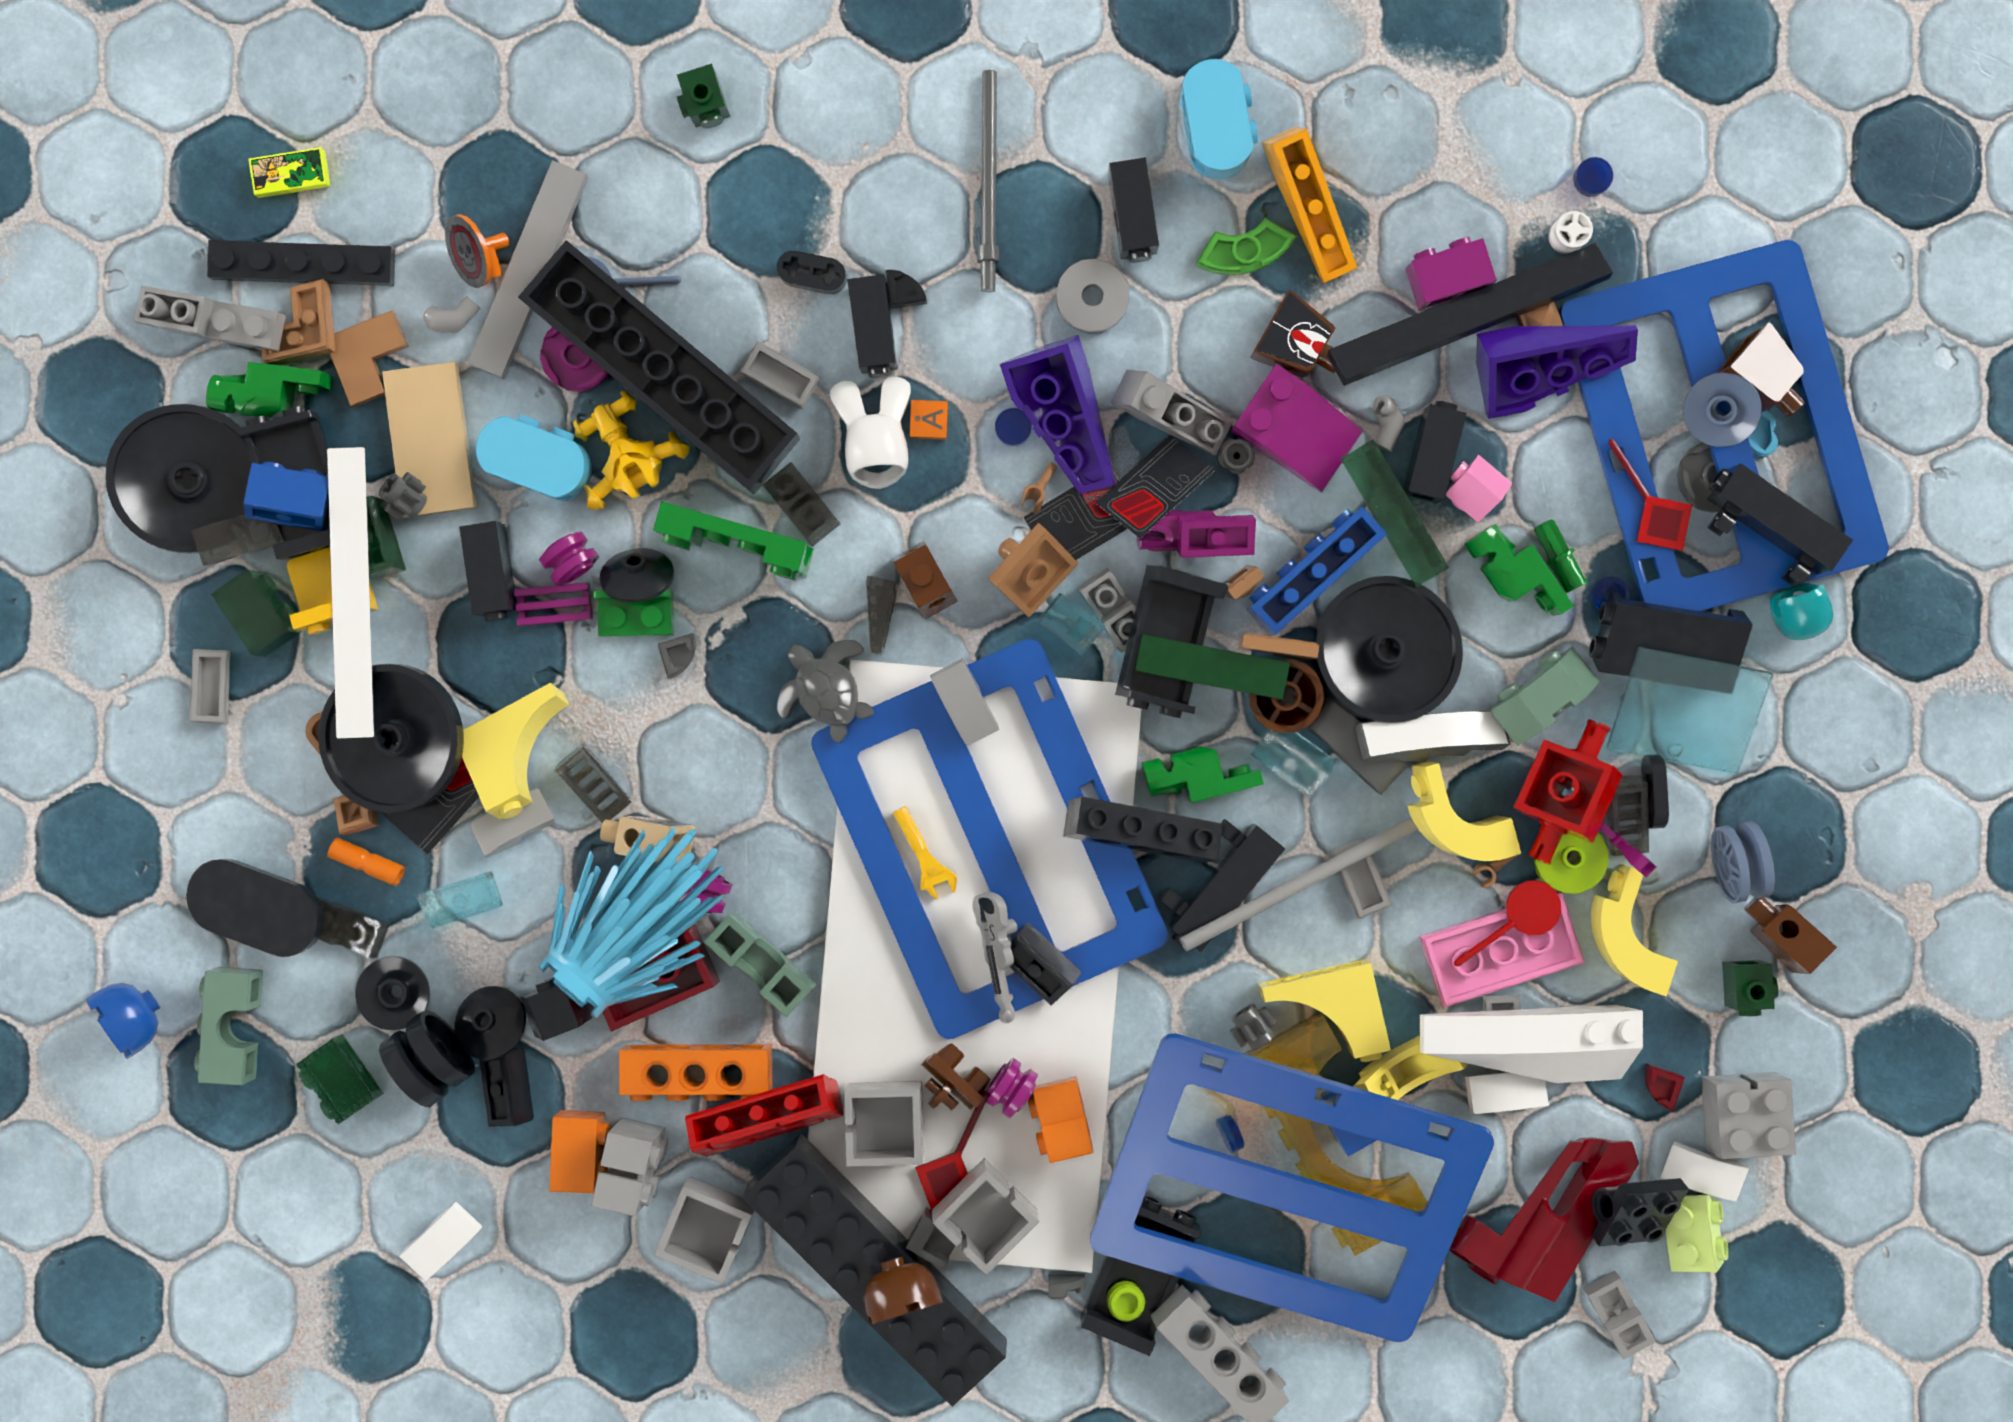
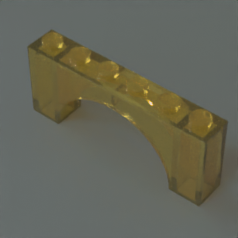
M1317 1012L1277 1034L1262 1047L1256 1050L1250 1049L1243 1054L1318 1076L1327 1061L1341 1051L1342 1048L1325 1017L1320 1012ZM1263 1106L1270 1119L1277 1116L1283 1129L1277 1131L1286 1149L1290 1151L1295 1148L1301 1161L1295 1165L1302 1177L1414 1211L1425 1209L1427 1200L1416 1180L1409 1172L1387 1179H1370L1354 1175L1339 1167L1322 1151L1316 1140L1311 1120ZM1338 1227L1331 1228L1342 1249L1349 1245L1355 1256L1382 1242L1381 1240Z

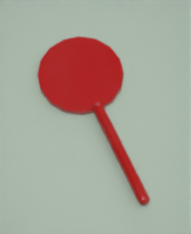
M1538 880L1525 881L1516 885L1509 893L1506 901V915L1509 922L1454 961V965L1459 967L1513 927L1527 935H1541L1550 931L1558 923L1561 915V900L1557 892L1549 884Z

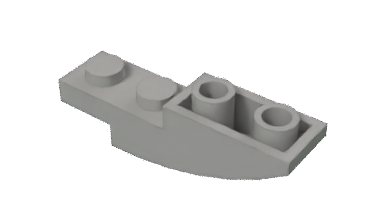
M141 285L134 322L227 344L279 352L286 315L270 310L214 301L203 296Z

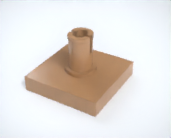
M1038 523L1019 544L1012 538H1008L1001 543L998 554L1004 561L988 579L1025 615L1030 617L1079 563Z

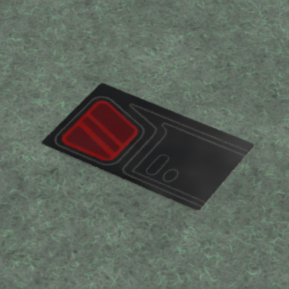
M1169 435L1097 500L1096 504L1138 538H1142L1213 473L1215 469Z
M1112 463L1111 465L1116 484L1118 481L1122 479V476L1120 475L1116 466ZM1114 485L1079 494L1076 488L1072 487L1044 504L1038 513L1034 514L1031 512L1024 516L1031 530L1038 523L1042 525L1075 560L1127 530L1126 527L1096 504V501Z
M461 758L459 768L453 780L433 801L416 809L382 814L428 854L479 798V795L464 760Z

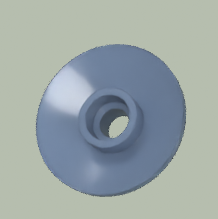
M1728 372L1714 373L1700 379L1689 390L1683 405L1684 421L1692 435L1701 442L1715 447L1733 446L1747 439L1758 426L1762 414V403L1756 388L1747 379ZM1727 401L1731 405V411L1722 413L1718 409V403Z

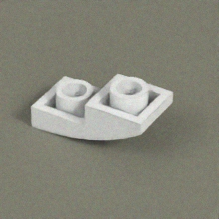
M1509 1072L1465 1077L1470 1114L1549 1106L1546 1082L1544 1080Z
M1674 1141L1660 1178L1664 1180L1681 1178L1688 1189L1737 1202L1750 1166L1733 1159H1720L1713 1154L1708 1155Z
M454 1202L433 1220L428 1229L411 1242L399 1257L427 1281L479 1232L482 1225L457 1202Z

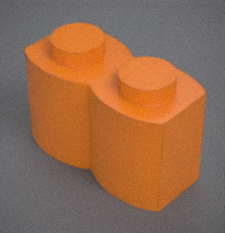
M1077 1076L1036 1085L1033 1090V1096H1030L1028 1099L1032 1119L1039 1117L1042 1132L1036 1133L1040 1155L1047 1154L1049 1162L1053 1163L1093 1154V1144Z

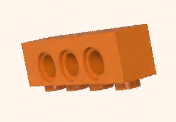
M772 1044L625 1045L619 1050V1095H630V1100L632 1101L652 1100L653 1095H667V1100L669 1101L688 1100L689 1095H704V1100L720 1101L725 1100L726 1095H741V1099L772 1089ZM733 1064L738 1066L742 1071V1079L740 1081L729 1080L724 1072L726 1065ZM653 1065H661L667 1070V1081L660 1082L652 1076L651 1069ZM690 1065L702 1067L705 1072V1080L699 1082L692 1080L688 1074V1067Z

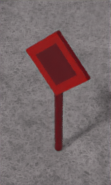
M1610 439L1608 441L1609 447L1644 499L1636 542L1683 551L1693 505L1650 496L1616 441Z
M984 1091L981 1096L986 1098L988 1092ZM985 1099L978 1107H975L954 1153L915 1167L931 1211L968 1174L961 1154L986 1103Z

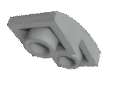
M1105 568L1077 589L1120 652L1123 653L1127 647L1136 607L1129 600L1111 570Z
M963 658L930 675L949 716L966 746L1000 730L995 717L981 694L980 687Z
M539 788L529 791L533 802L523 807V811L517 816L509 819H498L487 813L470 824L485 858L520 844V838L554 824V817Z

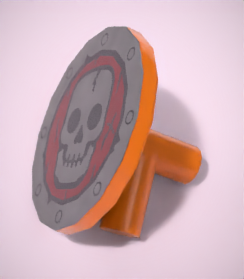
M457 214L448 218L445 225V242L451 262L461 279L471 287L480 288L487 285L490 278L503 275L496 250L509 246L507 235L499 233L484 238L476 224L467 216Z

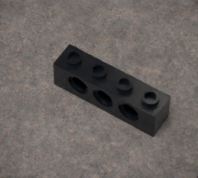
M1081 796L1068 800L1063 837L1204 863L1218 861L1223 824Z

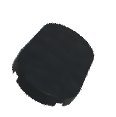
M234 859L208 861L197 868L189 880L186 893L188 909L194 920L202 928L278 957H290L303 953L318 941L324 925L322 907L318 908L315 894L308 887Z

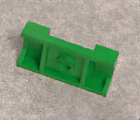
M662 501L653 531L663 535L662 542L688 551L691 544L701 547L704 538L707 541L728 547L730 540L739 542L738 548L743 549V551L763 556L762 562L771 567L769 572L794 581L797 574L807 576L814 548L808 547L807 542Z

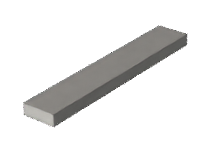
M552 160L468 360L469 365L505 379L533 312L518 296L560 248L589 177L587 174Z

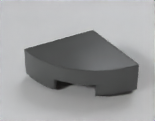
M694 633L658 643L668 679L680 675L692 662L696 650Z
M1085 1274L1048 1275L1049 1298H1066L1067 1291L1081 1293L1085 1289Z

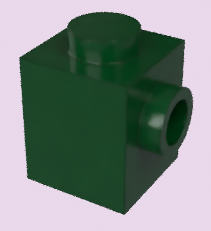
M712 63L677 74L682 95L676 97L684 118L690 116L696 128L700 126L702 128H713L722 124L723 119L730 117L723 91Z
M1761 960L1722 962L1724 1004L1726 1007L1738 1011L1739 1016L1748 1017L1761 1016L1762 1010L1775 1009L1774 999L1778 997L1779 989L1777 980L1773 976L1772 964Z

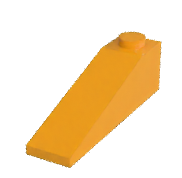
M1292 127L1262 141L1261 144L1273 176L1322 283H1326L1356 269V262L1307 128Z

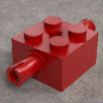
M1591 719L1587 720V725L1576 749H1568L1543 740L1514 805V808L1521 814L1538 821L1541 825L1528 856L1538 861L1541 860L1548 865H1551V860L1562 835L1567 836L1568 833L1588 842H1594L1623 776L1615 766L1600 761L1597 758L1611 728L1600 722L1596 724V721ZM1574 788L1572 794H1567L1566 796L1562 794L1564 789L1571 790Z

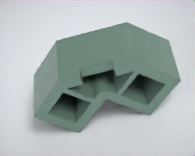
M1574 647L1561 654L1557 650L1551 652L1538 663L1541 669L1532 679L1519 687L1514 682L1497 695L1500 701L1490 712L1517 746L1550 727L1556 722L1555 717L1559 716L1568 707L1578 705L1599 684V679Z

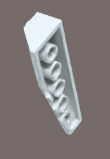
M1621 1005L1420 1015V1053L1553 1083L1622 1079L1643 1049V1010Z

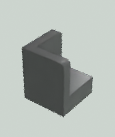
M926 1207L908 1237L906 1249L945 1270L955 1245L932 1223V1211Z

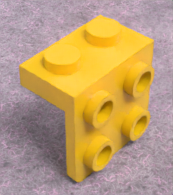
M328 547L293 558L287 563V570L300 612L289 615L293 630L307 631L308 635L331 630L330 625L333 624L331 550ZM369 580L370 612L379 609Z

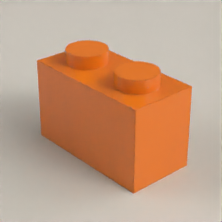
M560 1110L553 1116L549 1192L594 1193L598 1173L600 1171L608 1173V1167L600 1166L603 1156V1145H605L607 1134L610 1131L609 1123H604L605 1112Z

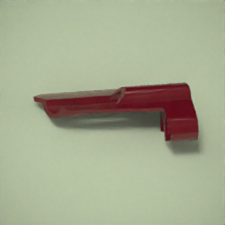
M1593 1137L1569 1141L1501 1235L1475 1218L1465 1215L1449 1251L1468 1263L1467 1266L1473 1272L1492 1284L1497 1285L1499 1280H1503L1518 1288L1556 1302L1594 1239L1592 1233L1598 1224L1591 1204L1594 1191L1601 1187L1619 1186V1184L1628 1183L1639 1165L1633 1142L1629 1140L1612 1141ZM1572 1162H1582L1554 1210H1552L1548 1200Z

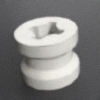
M1569 211L1563 214L1550 227L1548 234L1550 245L1561 254H1569L1579 250L1592 236V222L1588 216L1579 211ZM1562 232L1566 233L1569 236V241L1565 234H1562Z

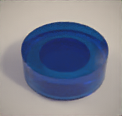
M1591 157L1584 160L1576 168L1573 175L1575 188L1579 193L1587 197L1601 195L1610 187L1613 181L1611 165L1599 157Z
M1009 408L998 415L995 422V432L1003 444L1019 446L1030 437L1032 424L1021 409Z
M1226 1114L1216 1119L1217 1128L1230 1153L1233 1154L1243 1149L1245 1143L1232 1116Z

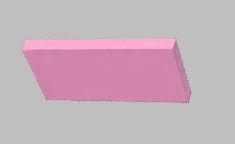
M1557 892L1561 900V915L1558 923L1550 931L1541 935H1527L1513 927L1459 967L1454 965V961L1509 922L1506 909L1419 936L1441 1006L1444 1008L1585 963L1563 893Z

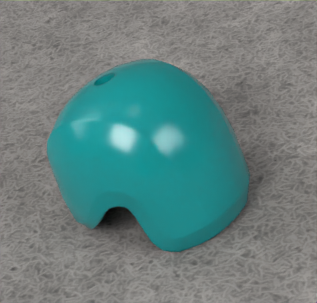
M1810 583L1797 584L1794 587L1790 586L1787 589L1774 593L1770 598L1769 605L1774 623L1778 630L1788 639L1807 640L1824 633L1833 621L1832 604L1823 584L1818 586ZM1796 591L1806 592L1801 595L1793 596V593Z

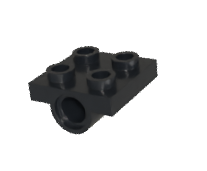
M1681 1178L1622 1183L1619 1186L1596 1189L1593 1193L1591 1204L1598 1224L1592 1233V1237L1599 1247L1610 1245L1623 1246L1628 1243L1638 1242L1652 1243L1660 1240L1664 1236L1674 1214L1680 1209L1681 1202L1689 1190Z

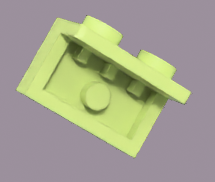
M1704 1193L1702 1195L1686 1194L1680 1209L1674 1214L1666 1228L1671 1272L1717 1273L1724 1260L1728 1259L1727 1239L1721 1237L1719 1223L1723 1222V1206L1721 1201H1716V1197Z

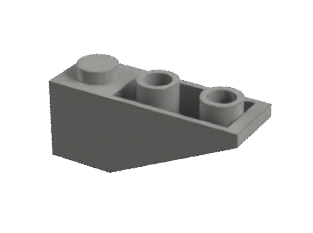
M1126 370L1111 401L1112 404L1137 419L1217 456L1232 425V422L1147 371Z

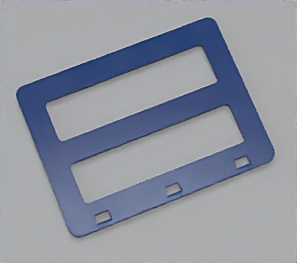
M1783 240L1566 301L1559 310L1563 326H1614L1657 313L1667 312L1671 316L1691 387H1693L1700 379L1714 374L1726 361L1709 306L1710 299L1763 284L1768 285L1774 297L1787 345L1803 366V374L1799 377L1798 383L1840 522L1841 532L1853 539L1833 571L1821 574L1811 571L1805 582L1876 563L1887 556L1889 545L1803 252L1796 242ZM1621 368L1595 380L1586 378L1578 382L1641 602L1703 611L1791 586L1781 577L1795 559L1739 520L1736 521L1732 528L1741 556L1740 562L1737 565L1690 578H1685L1680 574L1673 549L1636 542L1644 499L1624 469L1615 473L1609 450L1611 451L1608 445L1610 439L1616 441L1650 496L1658 497ZM1721 401L1718 403V409L1722 413H1728L1731 411V405L1727 401ZM1748 438L1728 447L1710 445L1709 449L1715 462L1714 466L1717 474L1723 468L1729 469L1741 463L1759 475ZM1652 558L1657 579L1647 582L1641 560Z
M1025 639L967 665L980 687L983 697L1006 687H1011L1015 690L1066 808L1068 807V800L1083 796L1080 787L1088 784L1090 781L1099 800L1110 802L1050 663L1039 642L1033 639ZM1045 676L1054 699L1042 702L1034 682ZM929 681L873 706L874 715L868 719H860L855 716L852 722L846 725L848 733L841 744L831 738L830 726H827L814 734L811 746L935 1029L941 1037L954 1039L999 1019V1011L1001 1009L994 999L993 984L989 983L969 993L960 991L860 765L858 755L861 751L910 729L919 730L990 892L996 893L1003 898L1007 906L1008 919H1013L1017 924V931L1010 934L1011 939L1026 923H1030L1053 945L1054 942L968 747L956 729L933 682ZM1081 840L1117 924L1114 929L1067 950L1060 951L1081 971L1073 986L1157 950L1167 941L1168 932L1131 849ZM1138 886L1146 908L1134 911L1126 892ZM1015 972L1006 976L1009 993L1013 994L1011 1004L1015 1012L1043 1000Z
M1168 1034L1161 1039L1092 1227L1090 1245L1095 1252L1393 1342H1403L1408 1340L1415 1330L1493 1150L1494 1139L1488 1128L1184 1035ZM1203 1053L1224 1059L1222 1068L1201 1063ZM1192 1084L1443 1160L1444 1165L1425 1209L1414 1211L1170 1137L1168 1131L1184 1088ZM1320 1088L1338 1094L1335 1102L1315 1097L1316 1089ZM1430 1123L1451 1128L1448 1136L1429 1132ZM1155 1174H1162L1405 1247L1407 1252L1388 1296L1380 1299L1137 1226L1134 1222L1151 1177Z

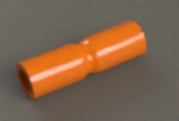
M338 837L334 839L327 853L328 858L356 870H363L367 875L395 887L402 880L406 869L401 864L378 854H371L368 850Z

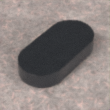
M1659 754L1644 755L1641 763L1644 819L1649 829L1665 828L1669 820L1666 764L1663 757Z

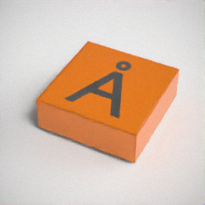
M911 400L910 438L947 440L948 401Z

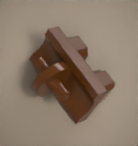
M952 1043L946 1045L937 1053L929 1055L921 1064L942 1084L940 1086L932 1077L925 1083L924 1086L934 1094L928 1104L934 1109L942 1102L952 1111L959 1102L949 1094L951 1092L970 1110L974 1106L978 1107L985 1099L981 1094L991 1079L978 1067H973L964 1079L957 1074L954 1068L965 1056Z

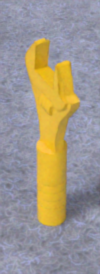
M906 806L895 810L893 815L913 852L919 859L922 872L921 890L926 889L931 896L938 899L933 885L948 880L952 893H954L957 883L956 874L943 866L930 853Z

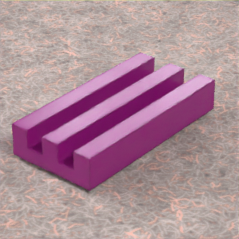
M590 583L514 589V597L517 599V604H515L516 611L518 612L517 626L593 620ZM582 591V598L526 603L525 598ZM582 605L584 612L527 618V611Z

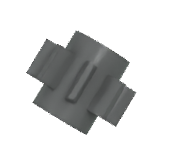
M406 472L403 478L393 474L380 488L379 496L384 499L381 506L385 509L384 511L397 520H400L404 514L409 518H413L422 511L427 502V496L422 493L426 486L409 472Z
M1254 1003L1250 1004L1231 1018L1235 1027L1230 1029V1032L1240 1047L1248 1043L1252 1050H1256L1275 1036L1271 1027L1277 1024V1022L1265 1006L1258 1010Z

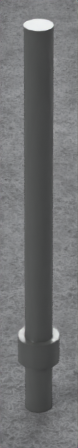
M984 70L982 72L981 245L977 247V262L981 263V292L986 293L995 292L996 264L999 263V246L996 245L997 72L995 70Z

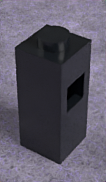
M1146 157L1111 162L1108 166V180L1120 259L1129 258L1131 263L1148 261L1152 259L1151 255L1157 254L1159 241Z
M881 274L847 279L859 369L862 374L868 373L870 378L891 375L890 370L898 369L885 276Z
M1436 401L1435 405L1430 404L1423 409L1402 495L1436 504L1445 500L1467 414L1457 411V405L1445 401Z
M491 521L459 526L472 615L484 616L485 622L507 619L508 612L516 611L515 604L517 602L516 597H514L515 588L505 524Z

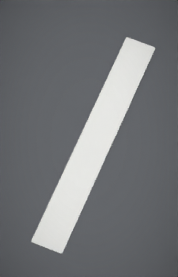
M329 448L327 455L336 737H373L365 448Z

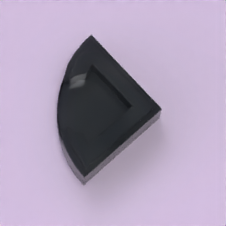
M886 270L891 309L927 304L924 290L916 280L901 271Z

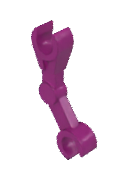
M1602 821L1599 829L1616 848L1623 851L1622 854L1627 861L1647 878L1657 867L1639 850L1631 845L1629 846V843L1620 834L1613 832Z

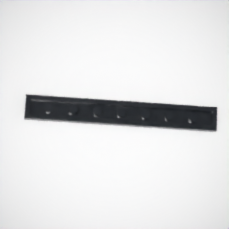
M1596 243L1333 347L1328 350L1327 356L1340 381L1345 386L1609 280L1613 271Z

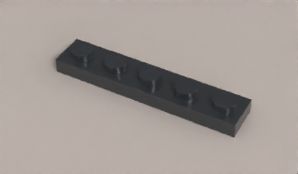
M208 240L207 277L212 280L309 283L323 279L329 284L394 286L395 249L391 246Z

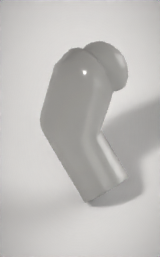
M466 296L454 310L438 309L434 306L429 307L424 312L423 318L427 327L435 332L457 333L480 310V307Z
M1379 396L1373 402V410L1382 430L1375 446L1383 451L1392 452L1404 426V417L1394 399L1388 396Z

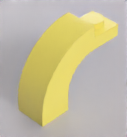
M1425 761L1411 765L1413 771L1411 785L1420 801L1409 804L1407 807L1413 822L1428 841L1447 853L1479 861H1496L1521 854L1512 818L1496 815L1477 822H1465L1457 816L1449 803L1439 763Z
M1619 864L1618 870L1612 872L1608 881L1609 897L1605 898L1595 894L1593 896L1590 914L1595 944L1606 963L1622 978L1639 987L1667 996L1678 961L1649 951L1636 938L1632 928L1631 914L1643 875L1633 867Z
M1417 1036L1382 1055V1058L1374 1060L1359 1072L1361 1079L1353 1087L1399 1100L1417 1086L1439 1076L1463 1070L1468 1063L1420 1053V1036Z

